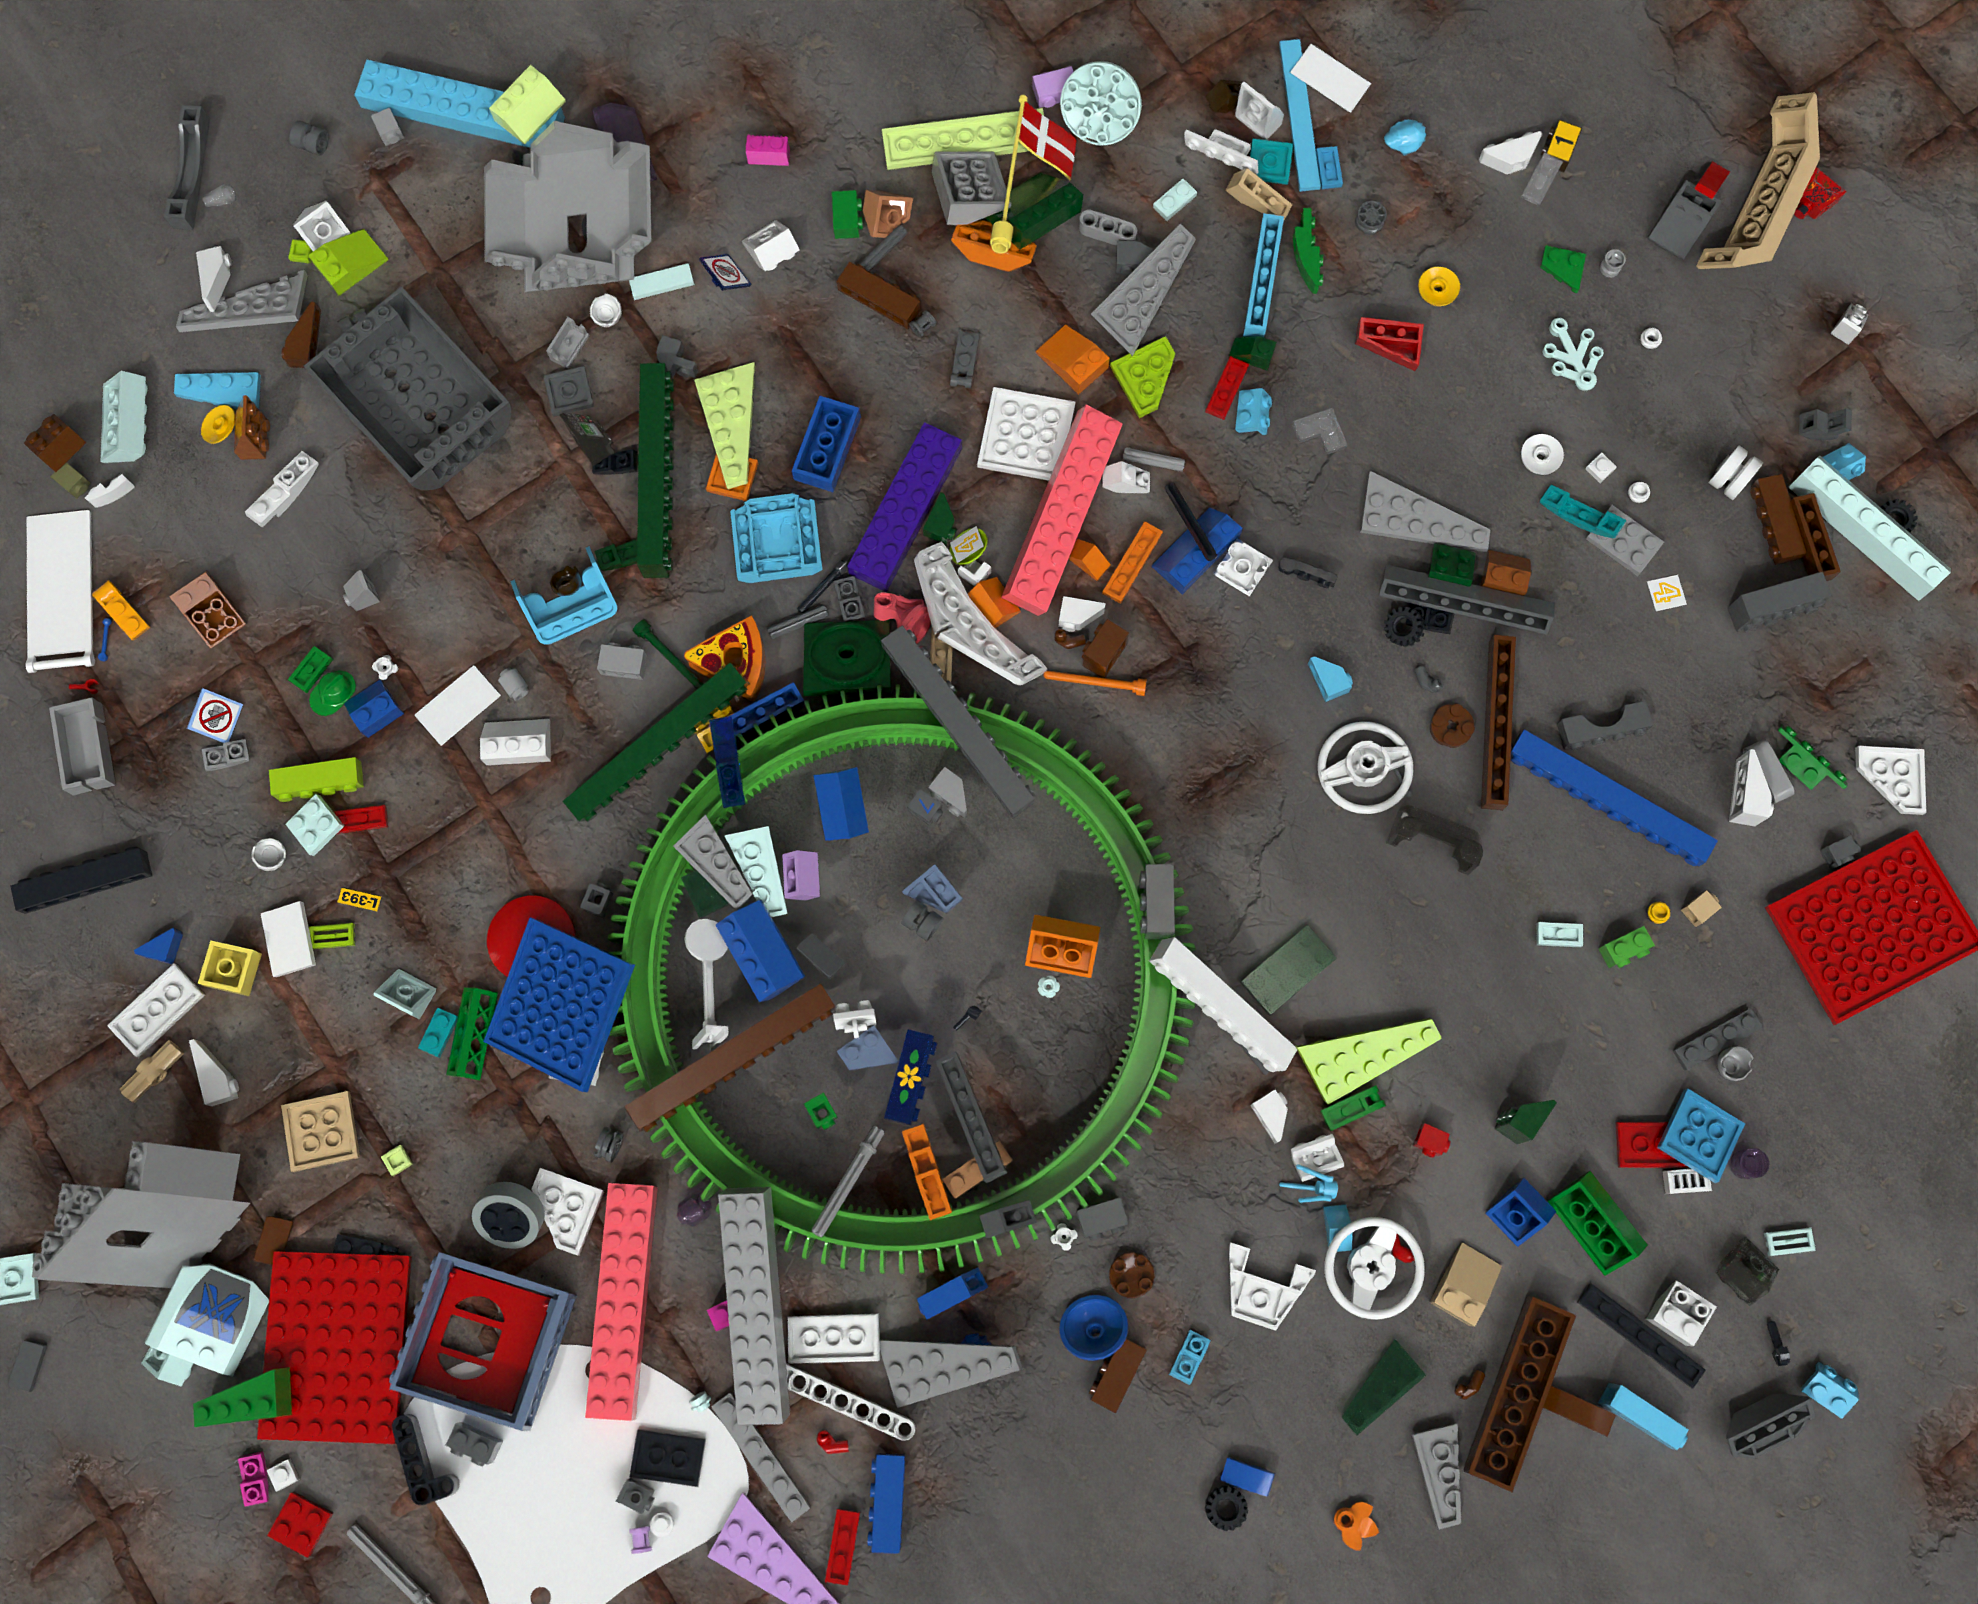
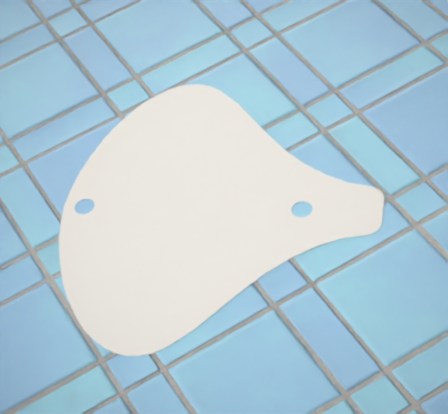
M560 1344L531 1431L516 1430L416 1397L412 1399L404 1415H414L419 1422L434 1479L447 1474H453L459 1479L460 1486L455 1494L435 1502L467 1548L482 1579L489 1604H532L530 1600L531 1593L538 1587H544L549 1590L551 1594L549 1604H606L629 1585L705 1543L720 1532L741 1494L744 1492L747 1495L749 1490V1477L745 1460L737 1443L723 1423L709 1408L702 1412H698L697 1409L692 1411V1405L689 1401L694 1395L643 1363H641L636 1420L585 1418L589 1384L585 1368L591 1361L592 1347ZM494 1352L479 1356V1358L491 1361ZM466 1361L446 1371L453 1377L466 1380L482 1375L487 1371V1368ZM427 1386L423 1387L456 1398L455 1395L439 1391ZM471 1400L469 1401L470 1403L480 1405L511 1416L513 1414ZM408 1422L402 1424L403 1429L409 1426ZM464 1422L503 1441L493 1463L484 1464L482 1467L472 1463V1458L467 1455L460 1457L450 1452L451 1448L445 1445L455 1423ZM637 1429L706 1439L699 1487L629 1477ZM412 1434L404 1436L405 1439L413 1437ZM409 1442L407 1446L410 1454H414L416 1451V1446L413 1442ZM416 1464L414 1470L417 1476L420 1477L422 1475V1468ZM632 1478L655 1490L652 1495L655 1500L649 1511L645 1510L640 1514L616 1502L627 1479ZM446 1479L442 1483L443 1490L449 1492L451 1489V1483ZM634 1493L632 1496L634 1502H639L640 1496L637 1493ZM661 1512L667 1513L672 1517L674 1527L667 1536L658 1537L652 1533L651 1529L648 1531L649 1546L652 1547V1551L631 1554L633 1540L629 1529L650 1526L653 1516Z

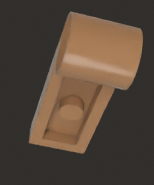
M1000 1141L995 1143L1006 1166L1013 1160ZM974 1157L942 1180L954 1199H956L984 1179Z

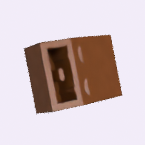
M243 395L235 415L234 453L241 460L266 459V451H269L267 432L270 431L269 420L247 395Z
M207 570L169 596L210 649L246 625L226 594Z

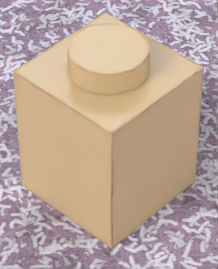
M1706 890L1681 909V911L1697 927L1722 907L1719 905L1718 898Z

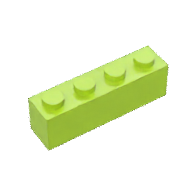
M356 757L269 770L271 795L281 802L291 801L293 797L312 798L314 794L320 793L322 795H333L335 791L341 790L344 792L357 791V788L364 787L362 762Z

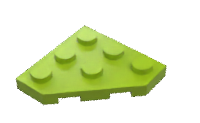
M1166 336L1136 350L1133 356L1128 354L1110 363L1112 371L1139 418L1157 410L1175 358V352Z

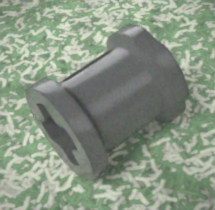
M924 310L917 320L909 323V326L915 335L921 338L926 330L931 326H936V320L927 310Z

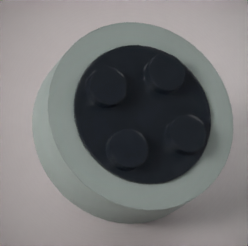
M498 1182L486 1187L480 1194L472 1211V1221L477 1232L488 1242L510 1249L525 1247L532 1243L545 1217L544 1207L540 1199L528 1188L511 1182Z

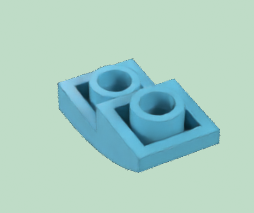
M1189 1330L1169 1375L1190 1385L1211 1340Z

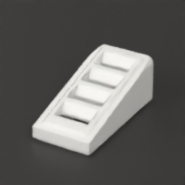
M1693 1169L1662 1171L1665 1194L1712 1191L1710 1180L1704 1176L1705 1187H1700L1699 1173ZM1690 1174H1694L1695 1187H1692ZM1674 1175H1677L1679 1188L1675 1187ZM1682 1175H1686L1687 1188H1684Z

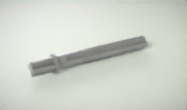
M873 1126L865 1141L860 1143L859 1151L812 1228V1233L819 1237L824 1236L872 1154L877 1152L876 1147L884 1135L882 1129Z
M357 1524L347 1531V1536L414 1604H436L429 1597L431 1594H426Z

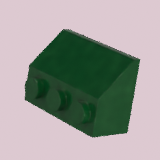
M1549 1100L1520 1105L1507 1109L1505 1112L1502 1111L1495 1120L1498 1124L1494 1129L1515 1144L1531 1141L1557 1102Z

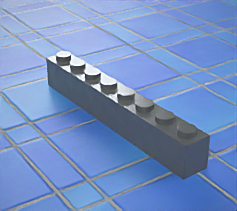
M1391 565L1385 566L1379 596L1547 635L1554 619V603L1473 584L1469 587L1428 577L1429 574Z

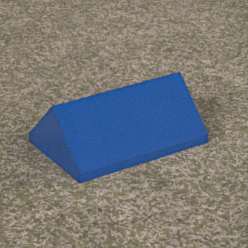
M857 767L813 775L825 841L849 839L868 833L869 829Z

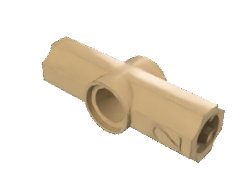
M168 1040L153 1056L144 1059L137 1066V1072L120 1088L121 1093L131 1102L135 1103L151 1086L159 1084L166 1077L167 1070L184 1054L183 1051L175 1043Z

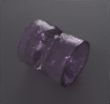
M1756 1148L1738 1151L1733 1154L1730 1160L1731 1171L1738 1178L1745 1180L1764 1176L1769 1170L1770 1165L1767 1155Z

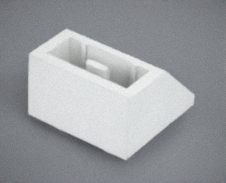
M1675 1281L1656 1301L1646 1320L1685 1346H1694L1714 1313L1716 1306L1680 1282Z

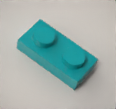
M437 1008L418 1049L440 1058L457 1023L458 1016Z

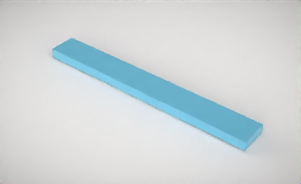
M1300 39L1280 41L1279 48L1299 192L1320 190L1307 86L1304 81L1290 73L1302 57Z

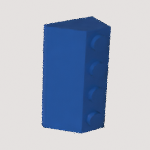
M1209 507L1197 519L1216 551V559L1212 561L1206 560L1190 531L1187 529L1152 565V568L1182 595L1240 537L1243 528L1227 514Z
M758 900L731 913L716 924L718 931L759 1002L772 1000L805 977L762 900Z

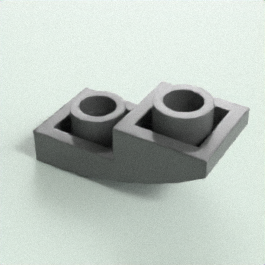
M852 576L834 581L844 622L865 617L855 577Z

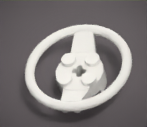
M1354 722L1339 728L1325 741L1318 757V776L1324 791L1337 805L1351 812L1373 814L1393 807L1405 796L1413 778V760L1406 743L1390 728L1375 722ZM1370 730L1381 733L1392 740L1397 746L1381 747L1376 743H1372L1373 741H1361L1352 747L1345 759L1326 769L1327 757L1332 746L1342 736L1353 731ZM1364 760L1372 763L1370 768L1363 766ZM1403 765L1405 766L1404 778L1399 789L1392 797L1379 804H1354L1342 798L1333 789V786L1353 782L1356 786H1374L1386 777L1388 771Z
M1365 1217L1355 1220L1343 1227L1335 1235L1328 1247L1325 1257V1277L1329 1290L1344 1309L1356 1316L1366 1319H1385L1395 1316L1412 1304L1423 1284L1425 1265L1419 1244L1406 1228L1390 1219ZM1377 1226L1367 1243L1353 1249L1348 1257L1347 1269L1349 1270L1350 1277L1353 1279L1350 1302L1342 1294L1335 1280L1334 1259L1342 1241L1352 1232L1363 1227ZM1399 1234L1407 1242L1414 1256V1282L1408 1294L1396 1305L1382 1310H1370L1377 1291L1385 1289L1395 1276V1258L1391 1255L1396 1235ZM1373 1260L1375 1261L1376 1269L1369 1273L1370 1269L1367 1268L1368 1262L1372 1263Z

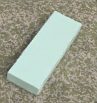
M689 263L636 276L634 280H629L634 300L694 285Z

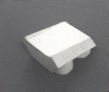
M1237 538L1231 544L1228 553L1220 562L1214 575L1250 596L1273 560Z

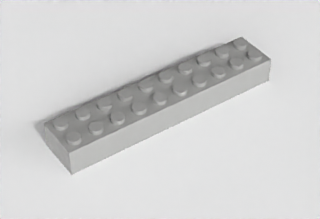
M771 1187L726 1188L718 1195L737 1423L738 1425L783 1424L790 1415Z

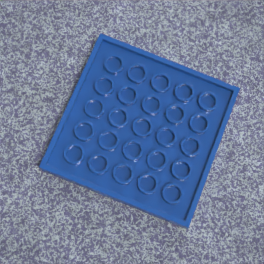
M530 917L483 1042L581 1092H588L635 964L543 921Z

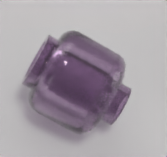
M692 1193L678 1204L677 1217L682 1224L695 1227L710 1216L712 1205L709 1199L704 1202L701 1200L700 1194Z

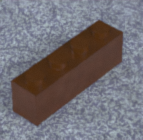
M849 261L836 281L838 291L906 329H909V323L914 321L921 310L918 297L912 293L907 294L903 292L896 284L885 282L878 274L869 273L860 264L855 265Z
M1783 475L1757 479L1751 486L1750 493L1757 505L1756 513L1763 525V536L1769 544L1768 552L1770 558L1773 559L1775 565L1800 560L1807 552Z
M1811 493L1794 497L1791 500V504L1807 552L1802 557L1807 574L1809 576L1823 572L1826 581H1830L1841 571L1815 494Z

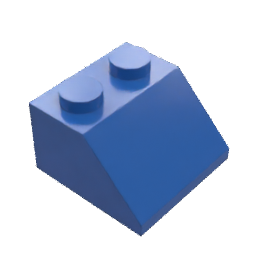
M381 679L344 703L350 717L360 732L367 738L404 714Z
M1523 1178L1511 1187L1485 1214L1518 1247L1545 1227L1557 1211Z

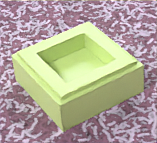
M399 1145L381 1156L391 1176H395L413 1165L403 1145Z

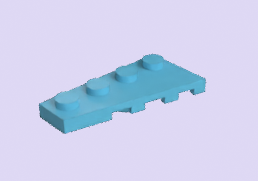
M258 372L175 374L174 394L180 398L199 402L205 401L217 406L227 405L237 410L243 395H247L259 409L261 375Z

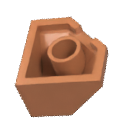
M866 190L863 213L870 235L872 237L886 238L901 223L905 224L910 219L913 198L885 191Z

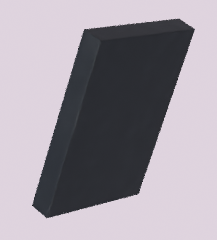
M637 1429L629 1477L699 1487L706 1439Z

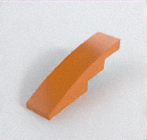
M922 1124L902 1131L929 1219L933 1220L952 1213L925 1125Z

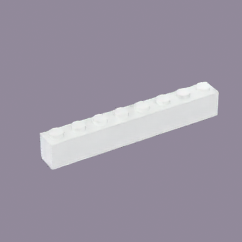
M1175 937L1162 939L1149 960L1155 966V969L1169 978L1171 984L1181 989L1190 1001L1199 1005L1203 1013L1212 1017L1221 1029L1229 1032L1233 1036L1234 1041L1242 1044L1251 1056L1259 1059L1267 1070L1271 1072L1285 1071L1297 1051L1296 1047Z

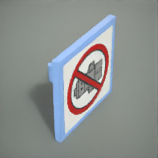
M202 688L187 729L222 743L229 742L243 704Z

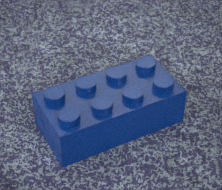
M819 396L792 468V475L795 481L834 493L861 419L860 408Z

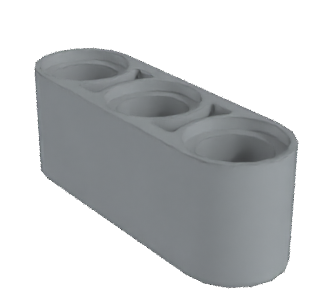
M1085 210L1080 215L1079 230L1087 237L1116 246L1117 241H1136L1137 227L1131 222L1093 210ZM1090 221L1093 224L1087 225L1085 222ZM1109 227V228H1111L1112 230H1111V231H1106V230H1104V228ZM1128 233V234H1131L1132 236H1131V237H1125L1124 234Z
M1763 739L1743 749V754L1750 749L1755 750L1772 795L1771 803H1778L1794 795V788L1767 740Z

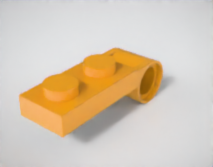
M110 580L92 593L93 597L131 640L134 641L150 628Z

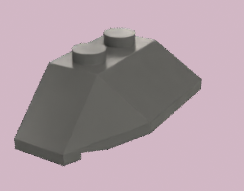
M1774 1393L1735 1412L1726 1434L1731 1455L1733 1457L1739 1456L1755 1459L1795 1439L1806 1427L1808 1421H1812L1815 1417L1811 1399L1808 1396Z

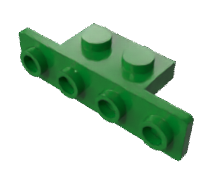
M1781 724L1777 730L1793 744L1778 759L1779 762L1810 790L1827 775L1843 789L1848 786L1846 782L1847 777L1839 770L1835 772L1829 767L1831 763L1824 756L1820 755L1818 757L1813 753L1814 748L1805 740L1801 742L1796 737L1797 733L1788 725L1784 727Z

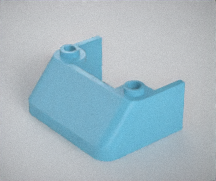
M586 547V551L592 566L582 572L581 577L584 586L580 587L571 596H560L545 602L544 598L538 593H530L523 596L515 580L510 581L519 605L537 639L542 644H552L612 617L617 611V604L590 547Z

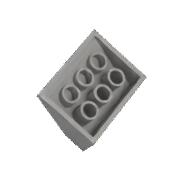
M994 152L934 153L932 175L947 225L970 224L1004 210L1007 189Z

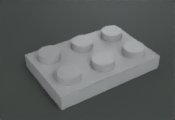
M1611 505L1608 509L1609 512L1626 519V523L1616 538H1608L1590 533L1586 540L1636 576H1639L1663 545L1664 541Z

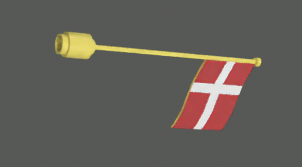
M1025 95L1019 97L1020 110L1003 218L1001 221L995 222L992 227L990 245L996 253H1006L1011 247L1013 226L1006 219L1018 142L1032 154L1059 170L1069 180H1071L1077 140L1064 128L1049 120L1028 104L1027 96Z

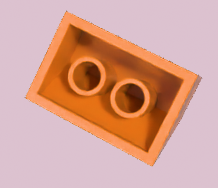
M1034 914L1025 966L1091 978L1101 927Z

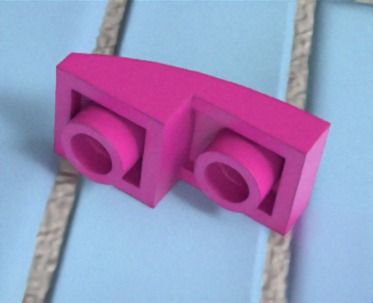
M264 1452L240 1456L238 1458L242 1477L240 1488L244 1507L268 1502L269 1490Z

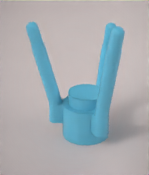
M1299 1164L1296 1165L1297 1169L1322 1180L1317 1181L1315 1186L1279 1183L1281 1187L1312 1190L1319 1195L1299 1198L1298 1201L1300 1203L1331 1201V1199L1336 1198L1338 1184L1337 1181L1333 1180V1176L1321 1174Z

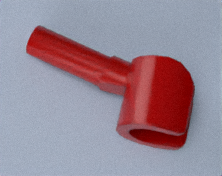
M89 679L85 684H69V689L87 690L91 694H96L98 690L90 689V686L99 683L94 679Z

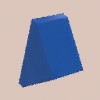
M172 928L133 951L136 955L173 965L183 934L181 931Z

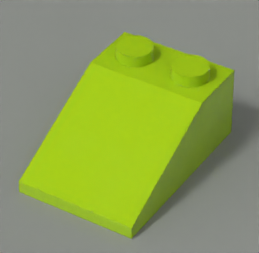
M364 229L324 243L308 255L314 266L339 296L389 260Z

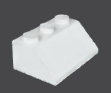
M550 719L485 723L480 737V759L486 765L550 762Z

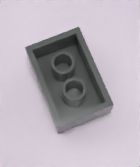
M1146 864L1144 871H1141V875H1139V888L1144 889V893H1141L1140 911H1144V916L1140 920V933H1144L1145 939L1173 938L1175 933L1173 864Z

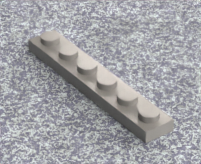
M730 1392L714 1404L712 1409L791 1523L809 1510L811 1506L754 1424L738 1425L736 1399Z

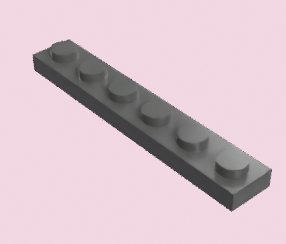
M955 1051L937 1060L936 1064L984 1181L988 1183L1006 1174L1007 1170L959 1054Z

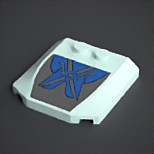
M212 1264L182 1266L145 1340V1344L215 1372L233 1376L266 1310L269 1299L253 1280Z

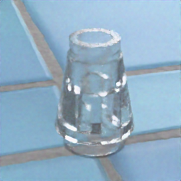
M222 184L203 196V201L208 208L232 204L236 200V194L229 184Z

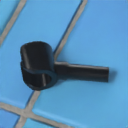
M976 1006L969 1007L963 1018L953 1028L957 1031L970 1017L976 1021L982 1010Z

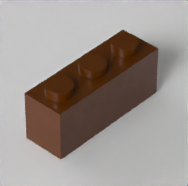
M1126 1339L1121 1348L1112 1354L1110 1360L1103 1362L1099 1371L1102 1376L1099 1382L1094 1381L1090 1388L1089 1394L1092 1395L1090 1400L1116 1413L1147 1350Z

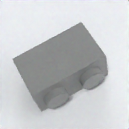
M617 643L601 644L597 670L601 675L643 680L647 655L641 647L630 645L627 648L621 647Z

